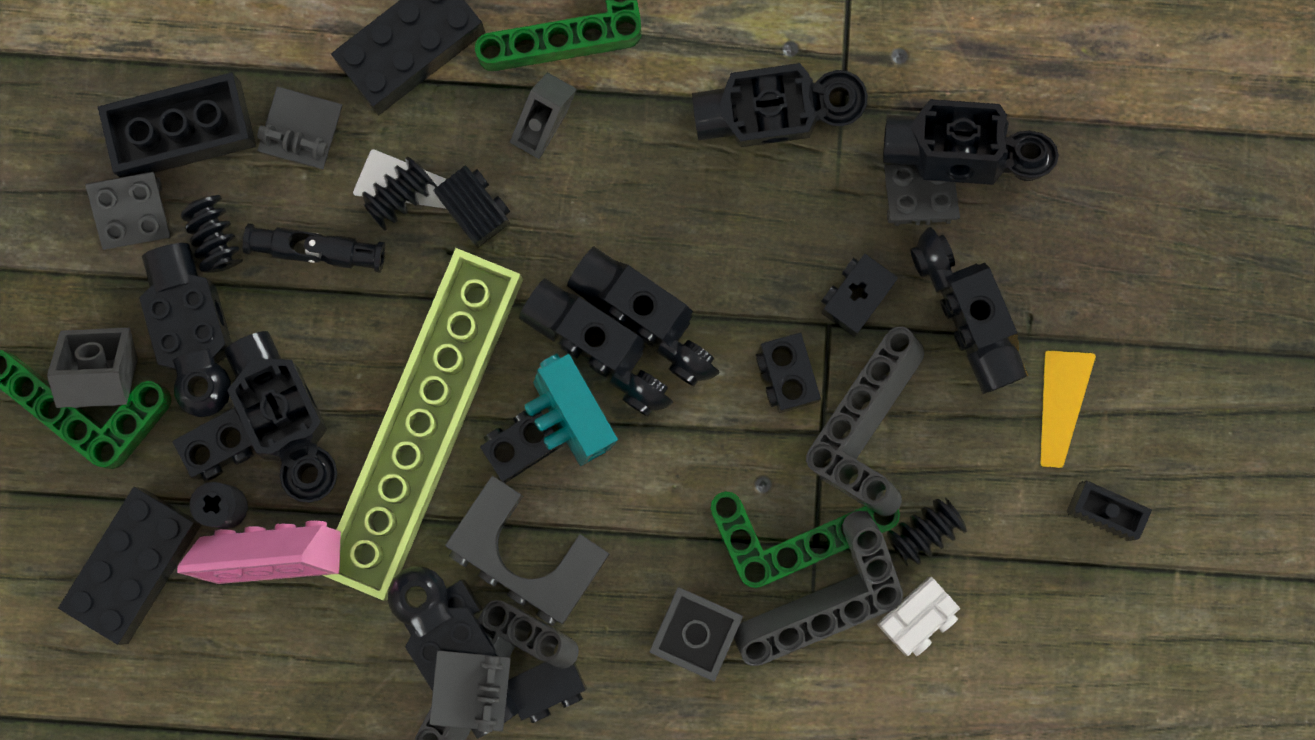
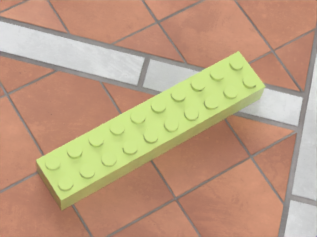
M455 248L336 529L341 531L339 574L323 576L383 601L388 600V588L393 578L401 572L521 287L523 282L521 274Z

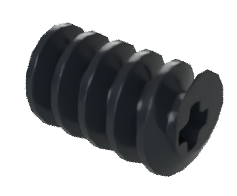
M410 157L405 158L407 170L398 165L394 167L397 175L396 179L388 174L383 176L386 183L385 188L376 182L373 184L375 196L365 191L362 192L365 202L363 204L384 231L387 230L384 222L385 218L396 223L398 220L395 210L407 214L406 201L417 206L419 204L417 192L428 197L430 194L427 184L437 187L421 165Z
M220 195L196 200L181 212V218L189 222L185 227L186 232L193 234L190 238V243L192 246L198 247L194 255L197 259L203 260L199 264V269L205 273L224 271L243 261V259H232V256L240 250L239 247H228L227 244L235 238V234L223 233V230L231 225L230 221H219L218 219L226 213V209L214 208V204L222 199Z
M209 482L199 486L192 494L190 500V512L194 519L201 525L209 527L234 528L242 523L248 511L247 499L241 490L237 487L218 482Z
M945 498L946 504L940 499L933 500L935 512L924 506L921 509L923 519L916 514H912L910 516L912 527L904 522L899 523L900 535L893 530L887 531L889 542L906 566H908V559H911L918 565L921 563L920 551L931 557L933 554L930 544L932 543L940 549L944 548L942 536L945 535L952 541L956 540L953 531L955 527L964 534L967 532L963 519L947 498Z

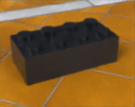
M399 0L333 51L331 55L379 116L486 32L482 21L465 0Z
M233 72L97 106L112 171L118 177L152 171L156 173L257 147L242 85Z
M133 487L58 609L117 645L129 644L202 525L194 518L146 489Z

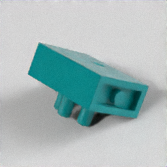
M555 354L540 363L541 367L537 369V374L533 381L540 396L526 403L524 408L529 416H533L546 408L549 412L535 419L538 430L544 431L555 424L559 430L544 437V444L549 450H552L567 442L581 467L611 450L618 441V438L570 354L562 358Z

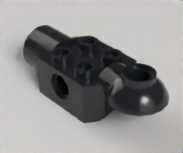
M801 63L733 72L730 74L725 88L692 93L698 140L734 136L741 147L810 138L817 121H823L832 126H845L854 123L862 116L867 106L868 98L866 87L857 75L847 70H834L825 73L816 83H813V79ZM836 92H843L848 96L849 101L843 107H835L830 103L831 95Z
M930 99L918 116H886L883 163L915 165L923 180L994 185L1002 173H1012L1020 180L1033 181L1049 174L1057 165L1059 154L1057 146L1051 138L1040 132L1031 130L1019 131L1006 137L1009 122L1007 121V114L1000 104Z
M928 227L920 236L917 246L910 249L911 257L921 277L929 275L936 293H942L944 298L940 300L942 310L947 319H953L957 331L953 332L955 341L961 351L966 350L967 358L982 393L992 392L1029 376L1019 354L1018 332L990 267L986 263L980 265L976 263L952 273L951 267L955 266V259L944 235L938 236L932 227ZM970 308L980 312L981 321L972 317Z
M175 243L161 246L142 255L150 288L139 297L158 365L176 371L174 396L180 408L196 417L212 416L220 412L228 403L230 395L227 390L231 386V380L226 370L217 364L226 358L224 351L232 344L215 283L209 279L198 276L190 244ZM200 379H206L208 383L207 392L200 397L195 396L193 389L195 383Z
M595 246L587 252L567 283L568 288L600 310L606 308L608 316L623 326L629 324L635 328V332L645 341V344L652 348L655 344H658L657 353L672 363L668 369L689 385L694 387L698 381L709 380L720 373L711 364L715 358L702 347L690 340H687L684 345L678 342L691 324L689 321L693 313L685 303L631 266L612 259ZM640 304H648L653 308L652 312L646 316H640L634 310Z
M544 278L538 284L520 312L519 319L553 342L557 339L560 340L558 343L561 346L560 348L572 357L578 359L581 354L589 359V367L601 376L607 378L609 373L613 375L610 384L626 393L622 400L643 415L648 417L652 411L665 409L674 403L665 395L668 387L643 370H640L637 375L631 373L643 355L642 351L645 348V341L640 336L581 297L564 291L548 279ZM594 334H600L605 337L604 343L599 347H591L587 344L588 339Z
M268 331L256 332L235 341L224 351L236 377L227 391L255 452L264 460L282 462L279 477L282 488L288 496L299 502L307 503L321 500L331 492L336 484L337 468L331 455L317 446L327 428L299 368L292 360L281 359ZM316 467L318 470L316 480L308 484L303 483V472L307 468Z
M412 566L402 570L393 578L388 588L389 607L399 621L413 627L414 631L405 648L432 691L437 650L500 656L469 606L447 607V589L443 579L435 571L426 567ZM419 586L425 590L427 600L423 606L415 607L408 602L407 593L411 587ZM508 691L504 723L520 712ZM471 729L477 739L489 733L478 731V729Z

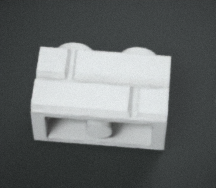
M928 577L903 599L897 608L882 618L877 625L905 656H909L912 652L918 656L931 645L932 642L929 637L936 630L939 629L943 633L958 620L954 614L960 608L932 577Z

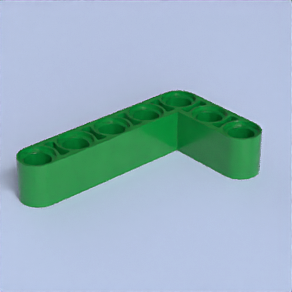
M605 0L606 13L486 33L477 39L475 53L480 65L484 69L500 71L631 48L641 39V19L637 0H626L624 2ZM623 23H630L636 29L630 35H622L617 31V28ZM589 29H597L602 33L601 37L595 41H588L583 35ZM557 34H562L568 38V41L564 46L555 47L550 44L551 38ZM523 40H529L534 43L533 49L527 53L519 52L516 47ZM489 46H496L500 49L499 55L493 59L485 58L483 52Z
M0 350V359L5 358L7 362L5 372L0 375V389L88 461L98 467L115 469L124 464L171 405V395L166 387L152 381H145L133 389L129 394L127 405H120L104 426L80 407L60 408L59 414L51 419L48 414V407L54 402L49 382L17 356ZM31 379L34 384L33 391L29 396L24 397L21 391L22 385ZM156 389L159 394V400L154 406L148 407L145 402V396L150 390ZM133 416L136 419V428L131 434L126 435L123 430V423L128 417ZM84 422L87 426V433L84 438L77 440L74 430L79 423ZM110 443L114 448V455L109 461L104 462L101 457V450L106 444Z
M727 491L721 492L711 502L710 511L739 579L747 587H762L849 548L847 540L842 534L841 527L845 518L852 512L763 551L744 506L736 494ZM723 498L731 499L736 506L735 514L729 518L720 516L716 510L717 502ZM866 506L855 510L869 513L874 520V511ZM899 509L891 514V520L887 525L883 526L876 523L881 533L891 530L897 525L900 518ZM743 530L748 533L750 544L746 549L737 550L731 545L730 538L734 531ZM814 534H821L827 539L828 547L822 554H816L810 549L809 541ZM782 548H790L796 555V562L790 568H783L777 561V554ZM751 562H758L764 568L762 580L756 583L749 581L745 576V568Z

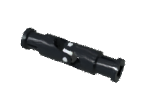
M251 223L247 224L243 234L242 250L244 254H250L253 251L271 254L273 258L311 263L324 261L335 267L350 269L353 266L374 268V271L381 273L384 265L385 242L379 241L378 244L357 242L356 238L324 237L318 233L277 227L275 230L255 228V225ZM305 240V254H300L293 250L297 242Z

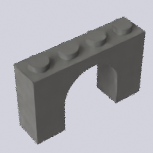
M492 475L445 546L452 550L449 557L464 567H467L470 562L481 571L477 576L494 587L499 582L510 589L507 596L520 605L525 606L528 601L539 610L536 615L548 624L554 626L556 621L564 624L610 553L579 534L559 566L550 574L537 579H526L515 575L505 566L501 559L499 536L502 528L524 496Z

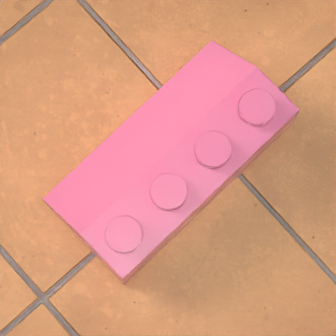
M307 521L305 522V527L297 528L294 524H276L275 530H266L263 527H245L244 533H236L234 530L227 529L215 530L212 536L199 537L179 563L177 573L216 584L339 574L341 531L327 527V522Z

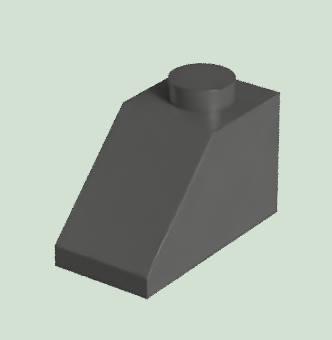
M547 72L531 89L510 143L540 159L565 118L577 89Z

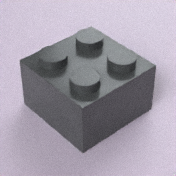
M130 327L60 331L47 374L56 408L127 405L138 362Z
M678 587L649 653L715 682L743 616Z

